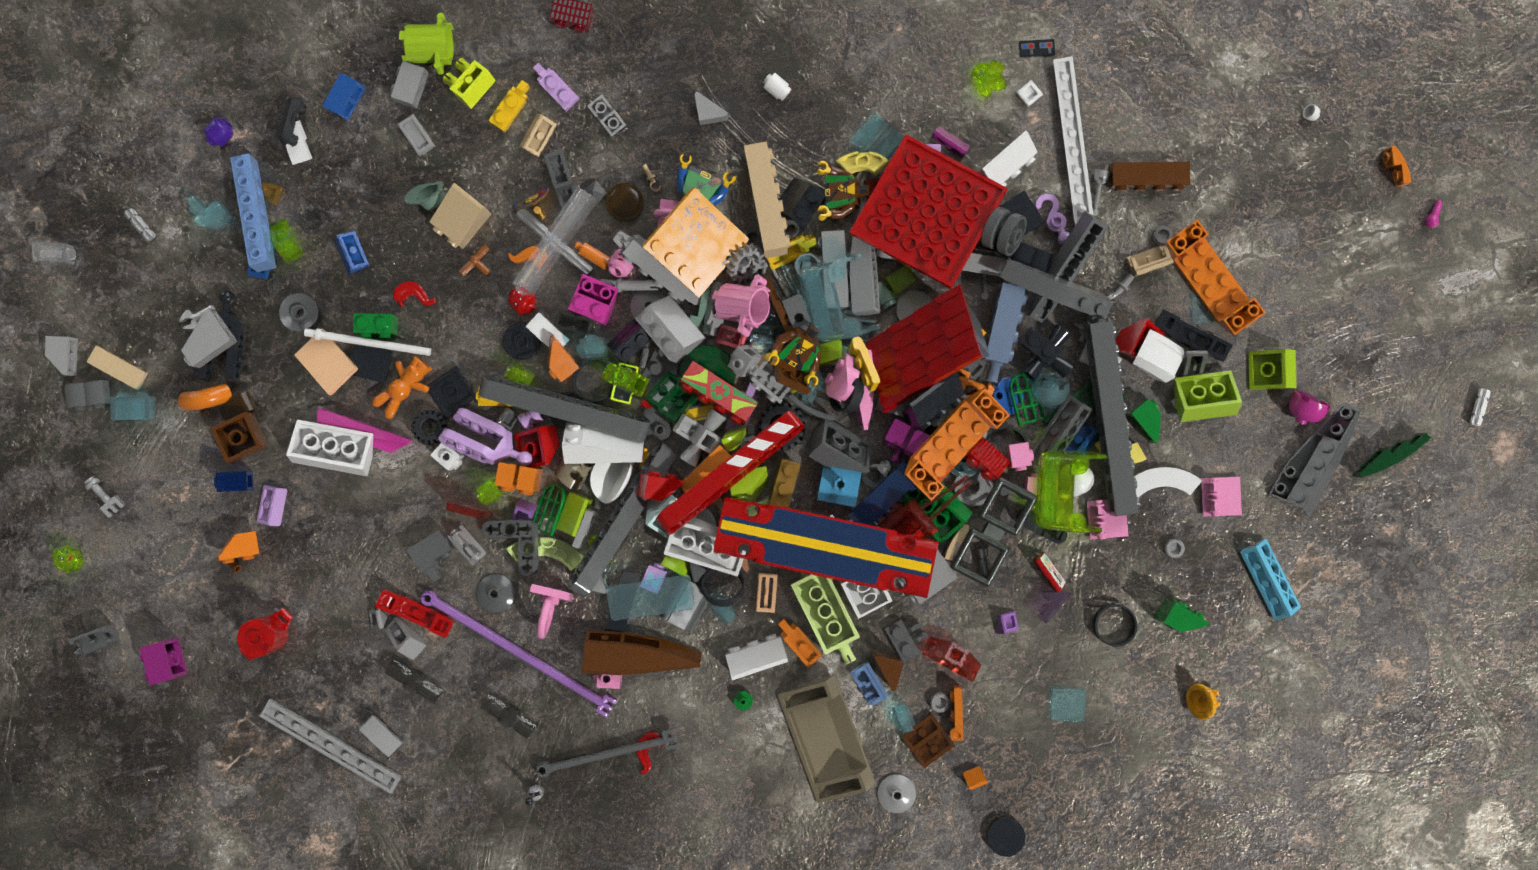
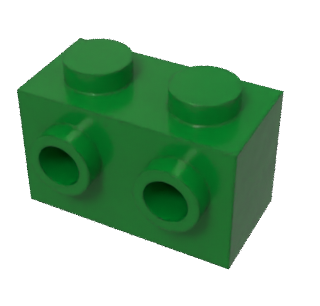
M354 313L353 333L359 334V337L371 338V335H379V338H390V335L398 336V316L393 314Z

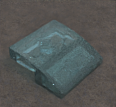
M874 112L850 142L861 152L869 153L871 151L889 159L898 149L904 135L891 127L888 121Z
M768 314L765 322L760 324L758 328L753 327L749 336L750 346L759 354L771 353V348L777 336L786 332L778 314Z

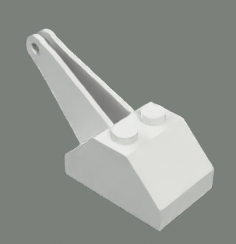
M839 581L858 619L892 602L886 590Z

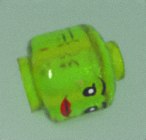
M65 545L61 549L57 548L52 555L54 567L66 573L79 571L85 561L83 552L69 545Z

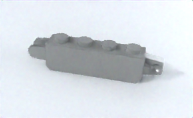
M621 230L617 232L613 240L622 249L623 258L628 263L632 264L634 262L638 265V270L647 277L649 274L654 278L653 282L658 287L662 288L664 286L669 290L668 294L673 299L677 300L679 298L681 301L686 299L694 305H699L701 296L697 297L642 247L646 241L642 236L633 235L631 237Z

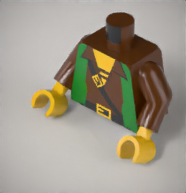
M825 161L818 163L819 166L824 167V170L817 169V173L819 175L828 173L825 176L826 206L822 205L818 208L817 212L824 213L820 214L818 218L822 221L827 217L830 219H845L856 209L860 208L861 197L870 196L869 185L860 186L858 179L843 169L833 166L828 167V163Z
M810 325L806 331H803L796 327L792 331L777 336L771 348L772 352L765 355V360L770 361L771 357H773L771 365H777L780 359L804 373L810 372L809 375L805 376L804 382L809 384V379L812 377V386H816L818 378L815 374L818 373L821 361V348L818 339L815 338L819 333L818 328Z

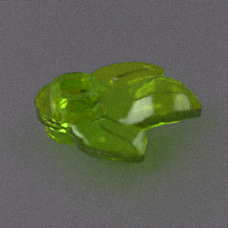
M992 61L988 64L979 63L973 68L972 76L977 81L976 89L983 97L989 98L992 90L1000 91L1007 87L1006 81L1001 75L1006 67L1003 63L999 61ZM978 71H984L985 75L980 76Z

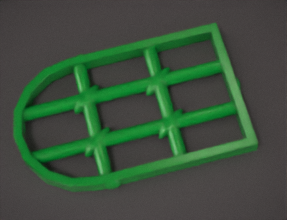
M1024 374L1014 376L1009 383V393L1018 426L1046 418L1037 384L1029 379L1034 386L1029 388ZM1023 376L1025 389L1020 390L1017 377ZM1015 380L1017 389L1013 392L1012 385ZM1031 390H1035L1038 401L1036 403H1033ZM1027 391L1030 402L1029 405L1024 406L1022 392ZM1014 394L1019 395L1021 407H1017ZM1039 405L1042 418L1038 419L1035 411V406ZM1029 407L1032 408L1034 420L1028 421L1026 408ZM1021 409L1023 410L1024 418L1026 421L1022 423L1018 413V410Z
M552 483L544 489L532 520L536 522L538 516L541 515L538 530L551 536L554 534L565 502V491L559 484ZM555 486L559 487L556 498L551 499ZM544 499H545V500H547V501H546L544 510H543L542 512H540L541 507H542V504H543ZM553 502L550 514H545L549 503ZM557 504H558L559 507H558L556 516H555V517H552V516H553V513H554V510H555V507H556ZM546 517L548 518V521L546 523L545 529L542 530L540 529V527L542 525L543 519ZM554 520L549 533L547 532L550 521Z

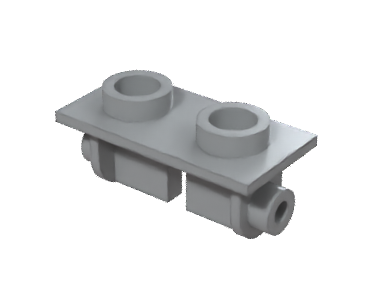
M463 525L454 529L448 536L449 540L472 566L487 554Z

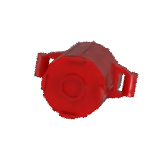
M282 608L272 615L262 616L244 623L237 633L239 650L250 662L257 657L276 652L284 647L289 638L288 627L294 617L285 608Z

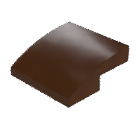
M780 359L777 365H773L776 382L805 395L811 391L809 384L804 382L805 376L809 375L810 372L804 373Z
M933 714L901 736L924 769L956 747Z

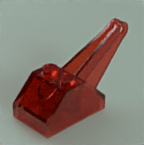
M965 475L956 483L940 492L932 501L928 500L919 506L915 499L908 500L877 524L876 527L928 539L939 530L932 520L962 491L969 487L973 481L970 480L959 488L929 517L923 509L963 483L969 477L968 475ZM905 539L902 541V546L904 549H911L913 542L910 539Z

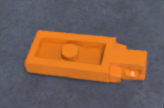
M784 618L778 622V625L783 630L781 633L783 640L808 668L822 656V653L794 622L789 625Z
M954 685V691H950V702H954V710H951V722H955V724L950 729L952 741H963L962 686Z

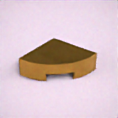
M263 181L262 190L265 197L270 203L278 206L283 188Z

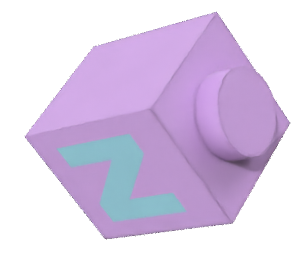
M657 562L654 565L649 564L640 586L658 594L668 572L664 570L665 566Z

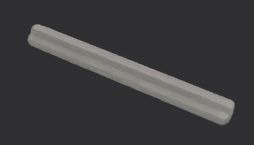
M519 209L516 216L581 273L588 275L592 271V266L526 209Z

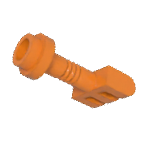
M963 369L957 371L963 374L962 377H959L963 389L966 386L978 391L985 388L991 395L993 394L994 386H992V383H978L969 379L970 372Z

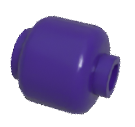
M222 117L220 119L213 118L204 128L205 140L212 146H225L234 135L233 126Z

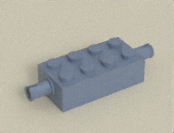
M1010 281L1008 284L1002 283L997 287L985 336L990 356L981 360L989 364L985 381L997 383L1000 367L1007 365L1013 359L1014 350L1011 349L1013 342L1016 343L1018 331H1016V328L1021 323L1023 313L1020 311L1022 305H1025L1027 300L1026 289Z

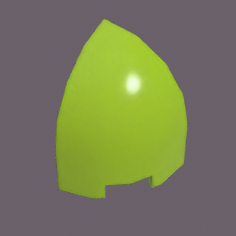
M746 425L726 432L722 438V443L728 452L738 449L743 443L747 433Z
M666 555L661 565L687 578L690 576L691 569L690 562Z

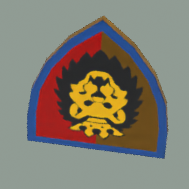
M546 187L516 203L515 208L521 210L533 207V211L537 214L540 220L544 219L546 215L539 202L549 193V188Z

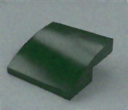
M668 371L644 397V400L663 417L676 424L682 413L686 414L698 401V396L692 392L689 394L683 391L681 385H679L681 379Z

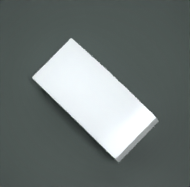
M300 120L295 121L296 124L293 132L299 138L297 145L292 147L286 144L292 165L312 159L305 141L307 137Z
M539 312L526 326L548 347L552 335L558 339L563 347L570 340Z

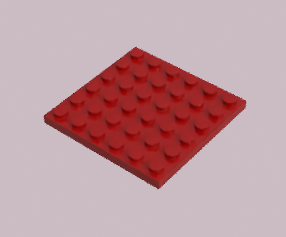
M906 134L849 234L952 289L980 240L988 218L999 206L1008 188Z

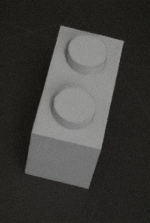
M402 61L401 66L396 71V82L390 89L391 98L397 103L417 109L429 74L428 71L423 67Z

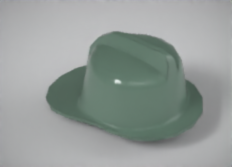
M443 182L422 184L412 188L404 197L405 203L419 204L429 211L438 208L445 198Z

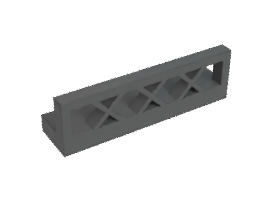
M1069 394L1033 446L1034 461H1031V463L1050 473L1093 409Z

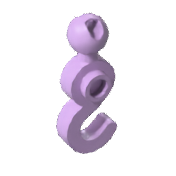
M1043 194L1037 199L1035 207L1039 210L1043 201H1049L1052 204L1046 219V226L1050 231L1058 233V243L1063 245L1070 234L1064 230L1066 218L1063 214L1057 212L1059 208L1058 199L1052 194Z

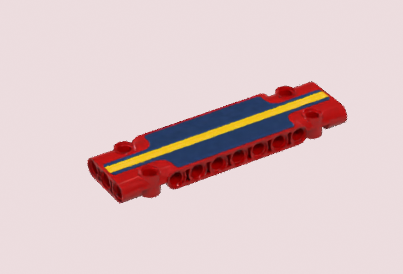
M725 497L715 539L714 552L810 575L927 598L939 542L901 534L890 529L771 504L763 505ZM752 506L758 508V513L755 516L748 515V509ZM910 539L913 542V547L911 549H904L902 541ZM742 545L749 546L748 554H740L739 549ZM896 578L904 579L905 586L898 589L894 586Z

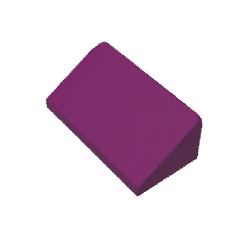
M940 126L932 134V139L960 158H963L970 148L969 145Z

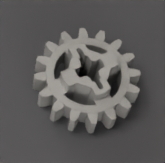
M745 243L743 248L739 246L737 252H732L733 257L728 258L730 263L726 264L728 268L726 273L734 282L740 283L743 281L746 283L747 278L752 280L754 274H759L758 269L763 268L761 263L765 262L763 258L765 255L757 245Z

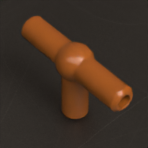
M483 245L475 255L469 258V261L459 270V273L465 276L475 266L487 276L490 273V269L480 260L490 250L489 247Z

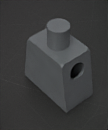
M796 292L780 299L792 328L798 327L806 331L808 328L807 324L811 320L800 293ZM800 313L801 319L796 321L795 315Z

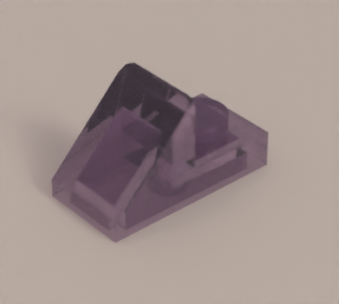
M1039 591L1049 603H1045L1040 607L1037 617L1044 623H1047L1072 594L1068 591Z

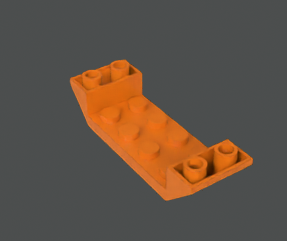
M1197 219L1166 241V245L1174 265L1208 312L1220 326L1234 336L1266 312L1255 297L1249 299L1205 239L1209 234Z
M985 388L980 389L962 400L909 459L904 474L932 501L945 487L941 481L990 428L998 429L1010 414Z

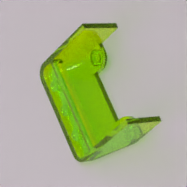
M1046 451L1040 455L1036 501V523L1039 527L1073 533L1102 532L1101 527L1086 523L1085 517L1082 514L1073 513L1075 475L1084 474L1088 470L1089 459H1106V454L1093 451Z

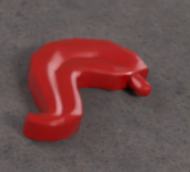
M412 281L401 283L394 289L393 297L396 302H399L400 307L403 306L402 301L407 300L411 295H415L425 306H431L437 301L435 298L430 300L424 289L418 283Z
M649 732L644 734L637 743L660 738L661 735L656 732ZM650 748L636 751L640 762L644 766V769L640 770L641 774H646L651 769V760L648 755Z

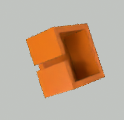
M499 462L494 485L500 486L499 490L511 492L518 489L519 494L533 495L534 492H539L543 469L523 466L519 468L517 464Z

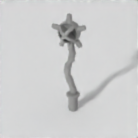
M1128 273L1123 281L1118 283V290L1107 297L1112 300L1123 291H1127V287L1134 279V276ZM1088 315L1087 321L1081 324L1074 323V326L1079 328L1081 334L1080 342L1085 339L1084 325L1099 323L1100 318H1095L1091 321V315Z

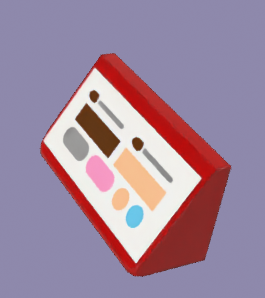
M1042 552L1033 559V562L1053 590L1060 592L1065 586L1066 581L1047 554Z

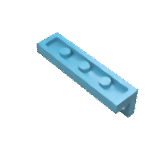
M1263 539L1255 546L1240 551L1274 620L1290 617L1301 608L1267 539Z

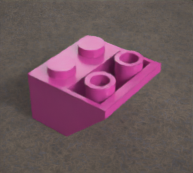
M582 274L568 310L607 326L614 309L619 288Z

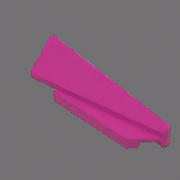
M322 408L317 410V423L373 433V447L392 453L399 448L413 443L411 439Z

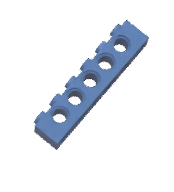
M249 153L230 157L248 265L256 272L276 268L258 161Z

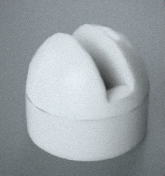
M1309 104L1303 110V117L1314 121L1319 118L1320 109L1314 104Z

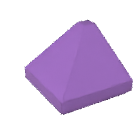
M1015 611L998 616L996 634H1007L1019 630Z

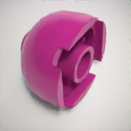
M1294 390L1289 400V410L1296 416L1295 421L1304 425L1307 422H1319L1326 416L1331 407L1327 402L1323 400L1320 402L1315 396L1299 390Z

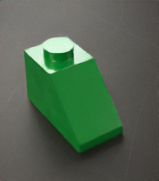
M1145 399L1128 412L1127 415L1150 443H1157L1159 441L1161 413L1158 410V404L1154 400Z

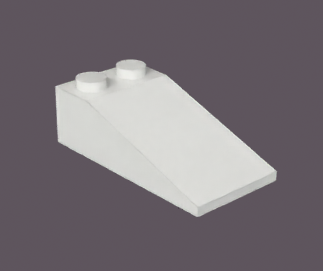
M566 422L562 442L564 464L642 462L644 440H636L581 424Z
M696 517L668 536L664 555L738 576L744 560L738 557L715 553L714 544L718 527ZM748 545L740 547L739 552L741 555L746 554Z

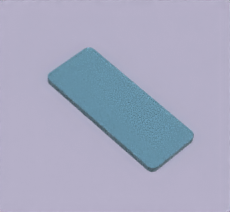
M689 575L612 585L606 589L610 616L614 621L690 610L695 606Z

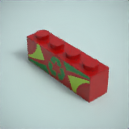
M692 361L679 382L683 391L689 394L692 392L698 396L697 399L704 404L709 403L716 412L731 417L730 420L737 425L742 424L744 426L758 404L757 401Z

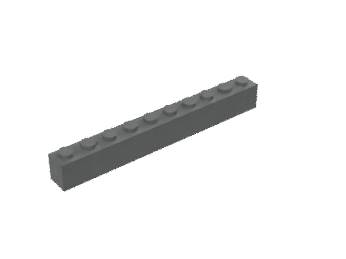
M1113 321L1084 325L1109 512L1111 516L1116 517L1139 513L1140 501L1136 495L1137 480L1133 474L1135 464L1131 458L1132 443L1128 437L1129 423L1125 416L1127 406L1125 401H1123L1124 385L1120 379L1122 370L1117 358L1119 348L1115 343L1116 327L1113 325Z

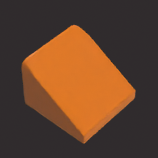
M980 766L963 772V777L969 790L988 783Z

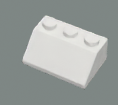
M1024 131L982 168L980 174L1003 186L1007 185L1006 181L1010 177L1012 179L1016 178L1021 173L1019 170L1024 165L1028 167L1036 160L1034 156L1037 154V150L1028 132Z
M776 634L766 636L765 640L758 642V640L750 641L743 648L739 646L728 649L729 652L725 655L732 680L788 662V656L781 635L776 636Z

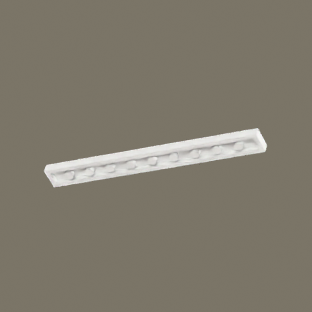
M1073 56L1054 59L1053 63L1073 216L1076 225L1084 211L1093 215Z

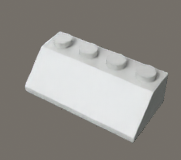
M297 420L286 456L292 463L368 476L373 456L374 435L368 432Z

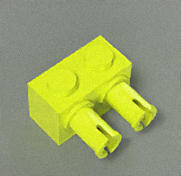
M460 58L458 60L462 65L456 62L455 68L460 70L462 75L456 78L452 73L448 72L446 75L449 79L444 76L443 83L450 86V90L458 100L472 109L496 80L477 61L474 60L469 64L465 59Z

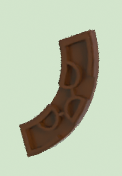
M767 273L760 275L767 280L765 286L770 290L768 294L785 331H792V325Z

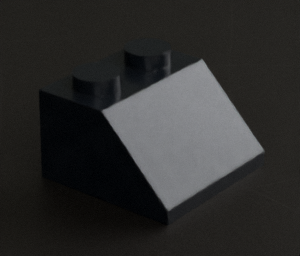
M793 178L779 198V200H782L784 209L783 212H780L781 216L787 220L795 221L799 228L804 231L818 208L824 202L826 195L812 185Z

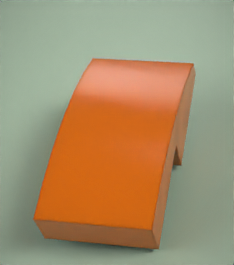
M1396 146L1385 149L1383 162L1386 165V169L1394 168L1392 177L1396 187L1412 183L1409 168Z

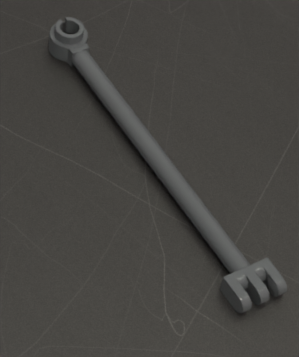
M675 728L662 730L663 737L556 763L542 761L535 768L538 771L536 774L541 778H545L556 770L660 745H665L666 751L679 747V743L671 744V741L678 740L677 735L669 737V734L675 733L676 730ZM540 767H544L546 772L541 773L539 771Z

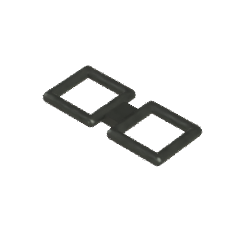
M999 477L978 513V517L986 521L984 528L981 532L974 528L968 531L950 564L951 569L986 587L990 586L1010 550L1009 546L1003 544L1000 540L1005 532L1013 536L1019 534L1037 501V496ZM1002 486L1028 499L1014 527L987 514ZM974 537L1000 550L986 578L960 565Z

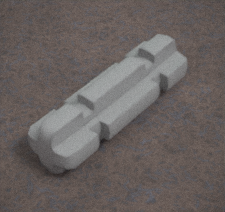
M129 208L124 212V216L130 220V223L142 234L146 241L150 242L156 237L155 233L150 230V227L138 216L134 209Z

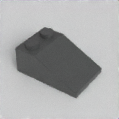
M823 419L812 430L808 456L824 466L868 473L872 445L837 423Z

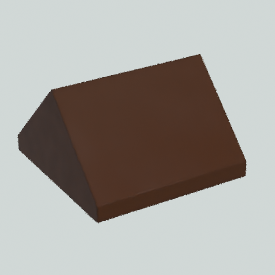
M874 650L871 653L893 692L897 688L904 663L901 658Z

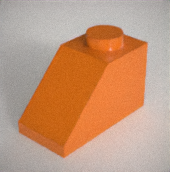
M552 335L550 337L547 361L550 368L548 372L554 379L558 378L562 382L578 370L579 366L558 339Z

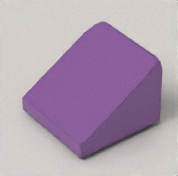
M520 499L515 506L511 520H532L537 505Z

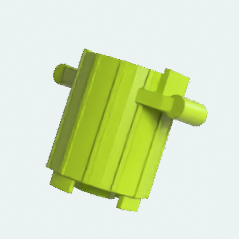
M443 13L437 14V24H407L404 26L405 30L399 32V40H403V49L405 51V55L401 56L403 61L410 63H434V68L439 75L444 73V65H452L451 62L454 54L452 30L454 28L452 23H447Z

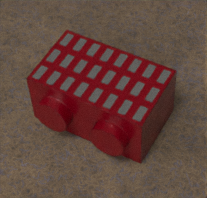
M553 0L550 20L555 27L560 29L568 27L578 33L589 32L594 8L592 4L575 0Z

